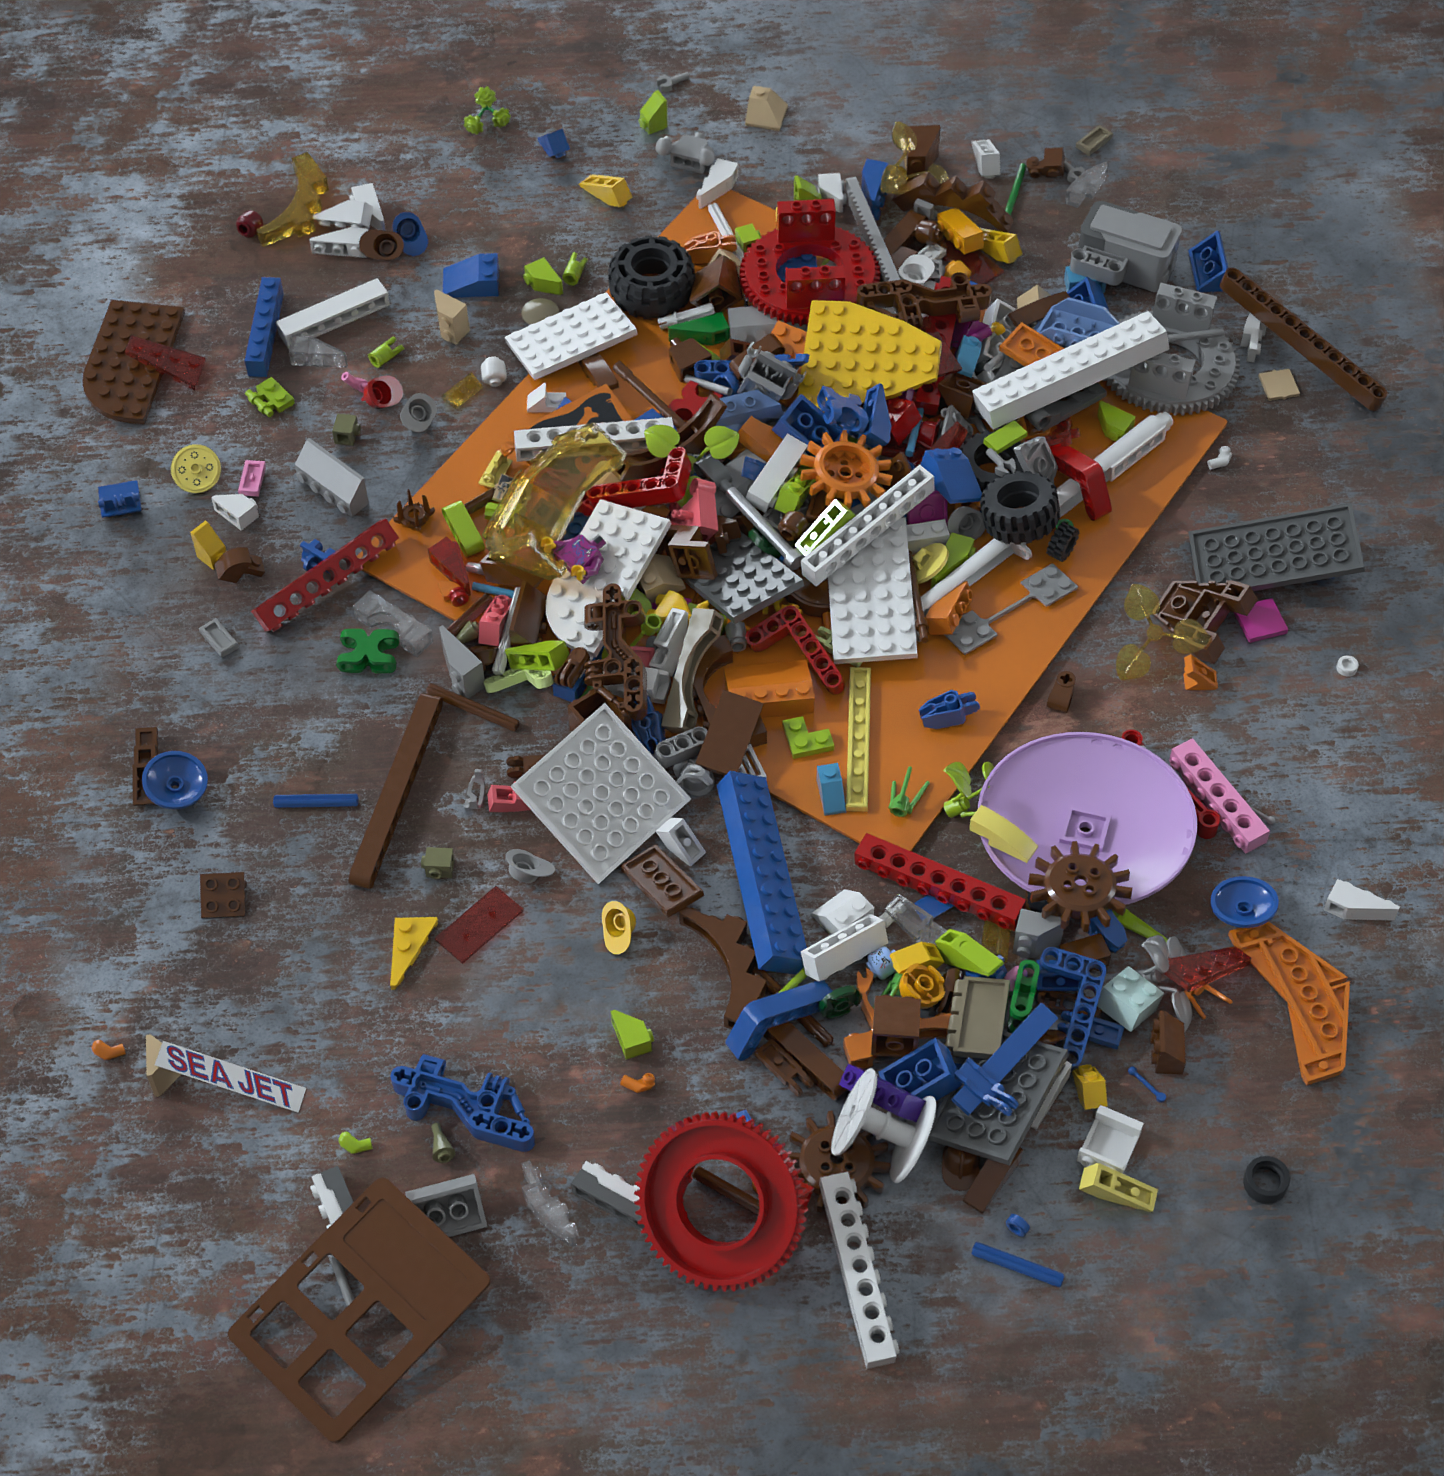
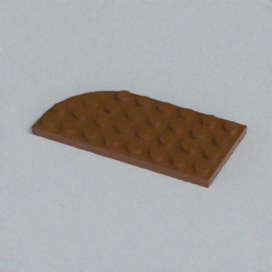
M111 299L84 369L82 379L86 398L97 412L115 421L145 425L185 314L184 307Z

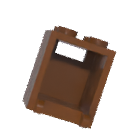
M594 689L590 690L583 697L573 700L567 706L571 732L604 703L631 732L632 718L625 710H619L618 705L610 703L599 693H596Z

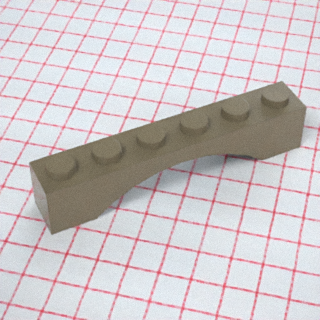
M693 608L689 619V626L684 637V644L678 659L676 673L673 677L667 706L662 717L661 726L671 733L681 734L695 728L698 718L693 700L695 673L705 652L719 638L725 618L714 609Z

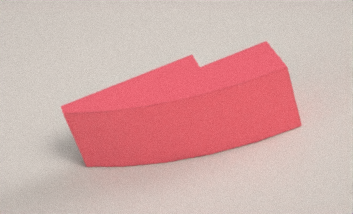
M491 785L487 794L489 812L531 810L510 786Z

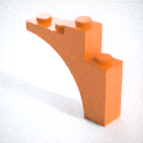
M752 415L737 431L739 433V442L765 462L770 460L783 439L772 431V426L760 422Z

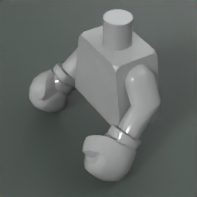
M699 132L694 136L683 135L680 140L672 143L673 138L669 136L660 138L655 147L659 155L666 156L670 154L671 166L703 173L705 166H710L715 159L713 149L708 146L705 136Z

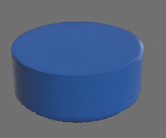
M1011 1214L1006 1220L1008 1229L1017 1236L1024 1237L1030 1230L1029 1224L1016 1214Z

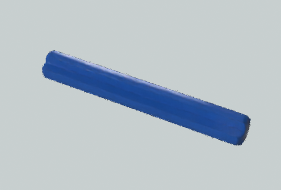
M358 794L275 795L273 798V804L276 808L358 806L359 803Z
M975 1242L972 1255L1056 1287H1061L1063 1283V1273L980 1242Z

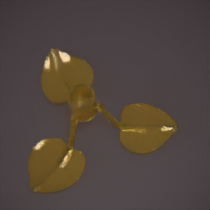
M896 121L892 129V140L898 149L905 150V152L896 164L888 165L884 169L881 180V192L896 195L903 194L907 189V179L918 177L928 171L940 184L948 180L946 171L938 164L930 165L928 171L906 175V169L900 166V164L909 153V150L913 151L916 149L917 139L913 130L908 125Z
M1132 584L1125 599V612L1136 621L1143 620L1146 617L1150 627L1147 629L1148 639L1140 649L1134 644H1127L1119 651L1116 659L1118 677L1120 680L1136 679L1144 676L1149 671L1151 659L1143 650L1151 640L1158 641L1163 636L1173 637V648L1180 653L1190 654L1204 648L1210 642L1211 637L1202 625L1193 619H1183L1178 622L1174 629L1175 634L1164 632L1162 627L1153 624L1150 615L1158 613L1160 609V601L1157 595L1143 585Z

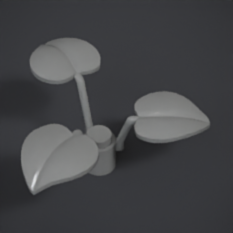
M1152 936L1142 946L1150 954L1155 966L1137 971V973L1161 991L1173 993L1172 1004L1178 1020L1184 1023L1186 1031L1192 1020V1007L1187 995L1183 991L1179 992L1176 988L1157 986L1161 982V973L1167 972L1170 967L1174 966L1178 974H1182L1187 970L1188 960L1186 953L1177 937H1170L1166 944L1162 936Z

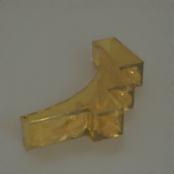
M308 151L291 158L294 173L298 178V188L295 197L286 210L270 223L257 229L259 242L262 247L293 234H297L300 238L316 231L312 215L322 211L319 195L329 191L327 177Z

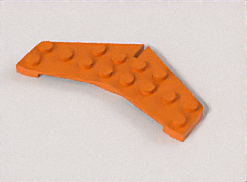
M1270 922L1257 927L1230 930L1228 936L1232 944L1287 1002L1301 1077L1306 1086L1340 1075L1346 1064L1350 981L1346 982L1348 977Z

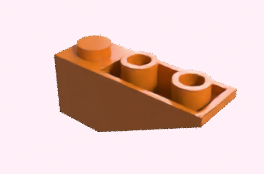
M968 581L961 583L930 607L925 616L930 635L953 634L959 625L960 619L966 612V608L973 599V592L969 588Z

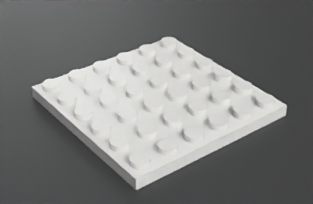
M606 703L510 786L597 884L605 879L653 835L657 829L691 800L687 793Z

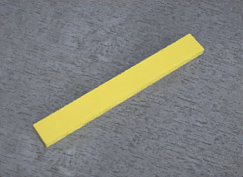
M850 667L846 811L868 812L871 668Z

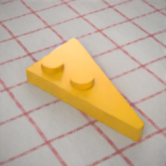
M437 917L395 918L391 990H396V987L402 983L405 978V972L409 966L413 965L421 952V948L429 940L428 936L432 929L437 927Z

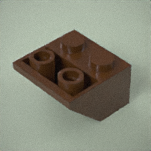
M1159 1011L1158 1018L1153 1020V1030L1150 1033V1043L1154 1044L1151 1051V1064H1155V1073L1183 1075L1186 1065L1184 1023L1165 1011Z

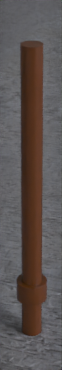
M908 550L912 597L916 614L915 626L919 632L920 641L926 643L929 641L927 633L929 627L927 619L924 617L912 551Z

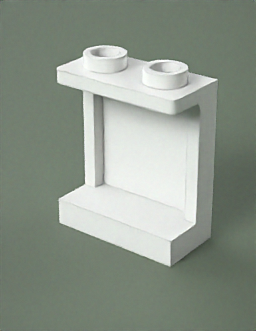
M1100 1105L1087 1138L1079 1150L1077 1161L1081 1162L1085 1167L1100 1163L1120 1173H1124L1141 1135L1144 1123Z

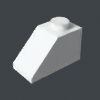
M243 494L214 495L212 497L214 510L241 531L259 517L257 503L251 498L248 499Z
M670 818L656 830V833L667 849L689 866H692L706 853L684 818Z

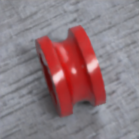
M456 587L448 595L452 605L455 607L463 606L469 600L464 587Z

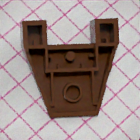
M1227 580L1226 583H1216V581H1208V583L1172 581L1151 613L1197 659L1215 664L1225 649L1216 631L1228 613L1232 611L1248 616L1258 600L1250 585L1233 580Z

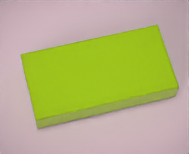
M1014 420L985 437L984 444L999 454L1027 437V431Z

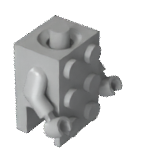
M751 342L747 349L748 355H745L739 366V374L744 380L737 393L759 390L777 402L780 399H790L799 383L804 380L806 371L802 375L799 374V367L794 369L789 362L780 361L771 352L762 351L761 346L757 350L753 349L752 345L754 342Z

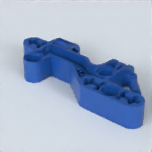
M426 1054L421 1056L416 1069L398 1066L392 1070L390 1077L393 1089L397 1094L405 1096L404 1106L409 1119L413 1121L421 1120L425 1117L430 1104L454 1110L476 1139L521 1152L530 1151L534 1147L533 1128L530 1125V1120L524 1115L525 1110L516 1094L515 1088L509 1086L510 1079L508 1077L502 1080L501 1076L496 1075V1077H493V1073L489 1072L481 1089L478 1092H471L464 1083L443 1077L446 1060ZM504 1100L510 1101L516 1115L521 1117L522 1122L498 1115ZM486 1103H492V1104H493V1105H491V1106H489V1107H485V1106H484ZM415 1104L420 1105V1106L417 1107V1108H410L411 1106H413V1105H415ZM500 1129H506V1130H507V1131L504 1132V1133H498V1132H497V1131H499Z

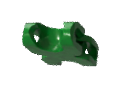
M344 629L341 632L340 641L342 645L354 650L338 656L336 666L340 671L360 673L367 666L370 667L372 672L378 674L393 673L396 670L397 662L395 658L390 654L382 652L387 649H394L399 645L400 635L397 631L376 629L370 636H367L363 629Z
M1024 960L1019 965L1007 1025L1008 1033H1013L1016 1030L1013 1026L1014 1020L1020 1019L1024 1021L1032 1013L1040 966L1035 961ZM1031 968L1034 971V975L1031 978H1027L1023 975V970Z

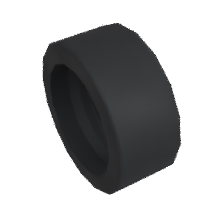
M1259 1156L1253 1159L1247 1166L1243 1184L1248 1195L1255 1201L1270 1204L1281 1200L1285 1196L1291 1177L1286 1165L1278 1158ZM1259 1169L1271 1170L1279 1176L1281 1180L1278 1189L1271 1191L1261 1189L1253 1181V1174Z

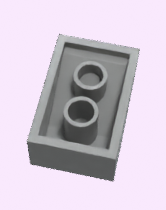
M442 625L439 629L452 689L455 693L469 699L485 687L483 683L485 679L482 662Z

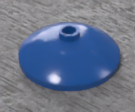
M168 751L155 756L148 762L142 775V786L147 797L153 803L167 809H182L195 804L204 795L208 782L207 772L201 761L195 756L182 751Z
M1239 876L1224 880L1215 887L1211 895V908L1214 914L1224 923L1239 928H1252L1269 922L1278 910L1279 900L1276 891L1268 883L1254 877Z

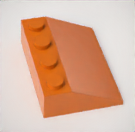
M807 660L724 667L726 690L764 703L760 713L761 718L814 713L815 697Z

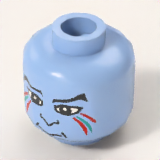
M883 946L868 955L866 965L873 972L874 978L878 977L883 980L897 972L889 956L892 952H895L894 949L890 951L887 947Z

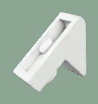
M543 383L528 395L527 412L555 411L564 397H566V392L547 393L546 383Z

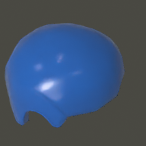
M724 373L713 380V383L732 388L730 396L738 394L737 391L741 384L735 375Z

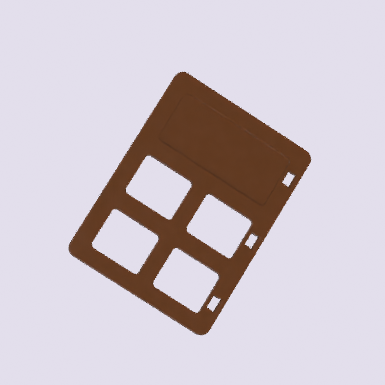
M381 1177L376 1179L229 1328L228 1338L330 1442L337 1443L359 1423L489 1287L491 1281L489 1275L387 1178ZM368 1198L371 1204L361 1213L357 1208ZM315 1253L318 1258L307 1267L304 1262ZM328 1255L334 1256L364 1286L363 1291L334 1320H330L299 1290V1284ZM283 1302L287 1303L317 1334L316 1339L288 1368H282L252 1338V1332ZM377 1302L382 1303L413 1334V1338L382 1369L378 1368L347 1337L348 1331ZM260 1307L264 1313L253 1323L249 1318ZM331 1350L335 1351L366 1382L365 1388L335 1418L330 1417L300 1386L301 1379Z

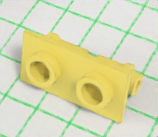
M500 450L497 451L478 484L493 488L495 484H498L501 474H506L513 460L504 457Z

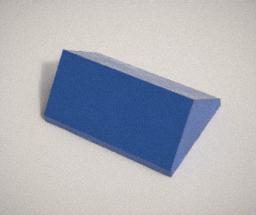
M1217 230L1188 250L1198 292L1223 291L1220 288V283L1225 271L1228 269L1221 234Z

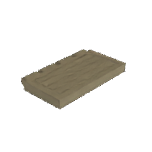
M965 976L964 980L958 979L955 981L954 997L952 999L948 1034L945 1043L950 1052H953V1056L989 1059L1002 1045L1010 980Z

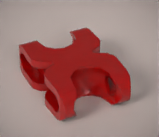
M689 381L682 389V399H674L668 406L681 419L687 421L696 414L708 398L698 396L699 383ZM718 392L713 393L716 394L719 398L724 397V395Z

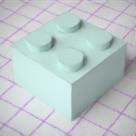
M1128 966L1103 986L1097 1007L1132 1032L1157 1010L1164 992Z

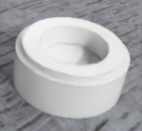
M1342 656L1339 658L1336 668L1341 675L1350 677L1356 674L1359 663L1352 656Z

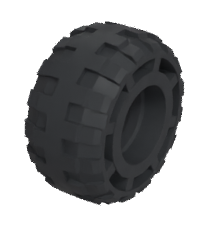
M652 235L639 239L637 237L631 239L628 244L624 243L620 246L619 250L611 258L608 269L610 294L614 297L615 303L623 311L627 310L629 315L634 317L640 316L643 319L650 320L651 318H662L669 314H674V312H679L681 307H685L690 300L695 279L694 263H692V258L686 249L681 247L675 240L670 241L667 237H652ZM649 273L661 274L654 277L642 276Z

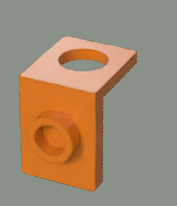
M1025 416L1020 417L1018 420V424L1027 431L1025 440L1049 435L1051 428L1044 432L1042 430L1038 431L1037 429H1031L1030 423Z

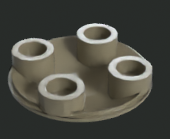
M533 299L522 308V319L530 325L545 320L547 317L558 314L559 308L555 302L549 299Z

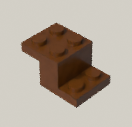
M671 525L663 538V543L667 556H670L674 563L677 577L715 580L718 574L709 542L703 541L700 527Z

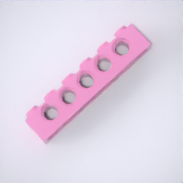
M1192 738L1174 747L1171 750L1169 759L1171 767L1179 772L1184 783L1193 789L1196 797L1203 801L1208 809L1214 810L1219 814L1222 829L1231 835L1236 846L1241 848L1246 854L1267 843L1270 830Z

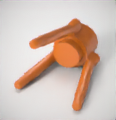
M1193 972L1188 974L1181 984L1185 988L1183 992H1185L1202 1019H1205L1206 1016L1192 995L1198 996L1206 989L1229 1004L1233 1002L1224 994L1206 984Z

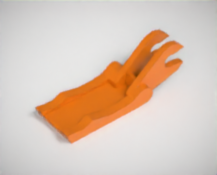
M866 968V978H863L858 971L856 983L862 994L861 1009L872 1030L874 1009L867 997L873 984V972Z

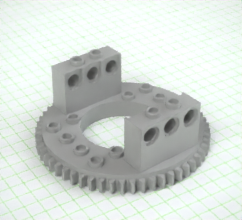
M1165 283L1160 284L1154 309L1149 312L1167 331V335L1218 329L1211 324L1217 296ZM1139 311L1136 314L1132 313L1131 316H1125L1124 319L1120 318L1119 323L1132 319L1145 312ZM1224 333V336L1169 342L1188 349L1199 359L1202 368L1194 375L1192 374L1196 359L1191 360L1180 357L1177 354L1161 353L1103 379V381H1107L1106 385L1111 386V391L1116 390L1117 396L1122 395V400H1129V404L1135 403V407L1142 406L1143 410L1147 408L1150 409V412L1155 410L1158 413L1167 412L1174 415L1177 413L1184 415L1188 412L1191 415L1193 411L1199 413L1200 409L1206 411L1207 407L1212 409L1214 404L1218 406L1220 401L1223 402L1225 397H1229V393H1232L1238 381L1240 359H1238L1239 354L1236 353V348H1233V342H1229L1230 338H1226Z

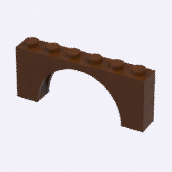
M726 635L719 636L708 648L698 665L694 677L693 700H696L697 703L696 710L698 716L703 717V728L707 730L716 708L707 699L704 687L714 672L725 665L733 663V650ZM759 716L749 743L752 748L767 744V730L761 716Z

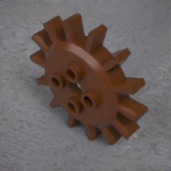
M1072 841L1071 854L1063 856L1055 845L1051 847L1050 855L1054 860L1052 864L1040 857L1036 858L1035 868L1046 874L1029 873L1028 885L1041 886L1044 889L1032 891L1030 901L1031 903L1043 900L1048 901V904L1042 908L1041 917L1044 919L1057 911L1062 914L1060 928L1066 929L1070 919L1074 918L1081 919L1083 932H1088L1090 918L1097 917L1105 928L1110 926L1111 918L1106 912L1108 909L1122 916L1125 914L1126 905L1116 900L1115 897L1131 899L1133 888L1117 886V883L1129 881L1130 877L1129 869L1119 872L1112 871V868L1118 863V855L1114 854L1106 861H1102L1098 858V844L1091 848V852L1088 855L1080 854L1077 841ZM1081 879L1087 884L1080 886L1075 881Z
M828 1111L826 1122L828 1126L820 1129L811 1117L806 1118V1128L811 1133L807 1139L798 1133L791 1132L790 1142L800 1147L801 1150L800 1153L792 1152L789 1158L791 1160L796 1159V1164H799L801 1172L798 1173V1177L804 1178V1183L814 1187L813 1192L820 1196L817 1200V1212L822 1213L825 1209L819 1186L820 1178L848 1172L850 1179L855 1180L857 1193H854V1196L865 1209L868 1207L869 1200L863 1190L867 1186L881 1194L884 1191L885 1184L872 1176L873 1172L890 1173L891 1163L875 1161L874 1158L876 1155L888 1152V1143L885 1141L871 1146L868 1140L874 1134L864 1130L862 1133H858L851 1144L853 1148L847 1149L840 1155L844 1159L843 1162L840 1164L832 1163L830 1158L834 1155L831 1151V1145L836 1127V1117L833 1111ZM828 1145L829 1148L823 1149L821 1146ZM828 1166L830 1169L824 1171L821 1169V1167ZM851 1166L853 1167V1170L848 1171L845 1169V1167ZM840 1196L836 1198L839 1204L847 1203L845 1197Z

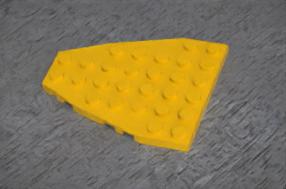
M812 300L804 354L810 355L808 363L804 364L801 369V375L805 371L806 375L804 380L799 383L798 396L802 394L819 408L817 396L822 386L833 388L837 394L843 397H849V393L858 395L862 404H864L867 390L881 383L886 400L898 397L904 391L912 388L915 390L924 384L937 381L942 343L940 340L905 321L852 302Z

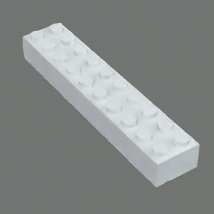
M1149 311L972 390L976 409L991 428L996 429L1169 350L1167 331Z

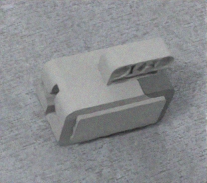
M1097 201L1091 207L1081 226L1078 249L1072 251L1070 270L1075 274L1106 284L1118 285L1123 282L1152 292H1158L1160 284H1167L1175 268L1182 228L1180 225L1167 220L1139 213L1105 201Z

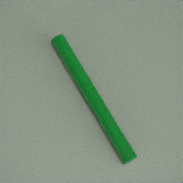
M1021 163L1005 208V211L1010 216L1027 165Z

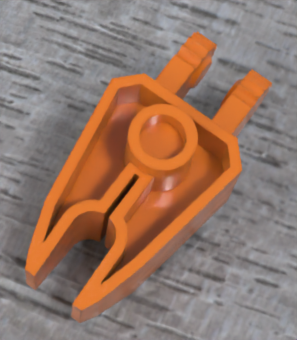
M714 231L692 238L684 245V248L691 256L693 263L701 264L709 263L719 248L733 253L736 251L737 245L734 235L720 236L719 232Z

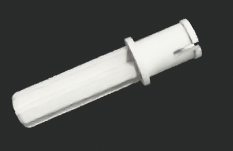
M712 303L658 318V323L667 322L666 324L659 325L660 329L664 330L668 326L712 315L715 311Z

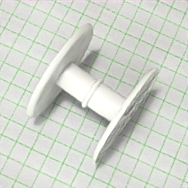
M870 1068L856 1082L843 1106L834 1130L831 1151L836 1156L843 1154L853 1143L860 1129L876 1135L877 1140L883 1138L896 1145L891 1158L890 1178L894 1183H899L912 1170L927 1142L935 1117L936 1100L932 1096L923 1098L926 1102L917 1123L908 1119L905 1123L892 1117L889 1111L885 1114L872 1108L871 1104L877 1086V1074L874 1069Z

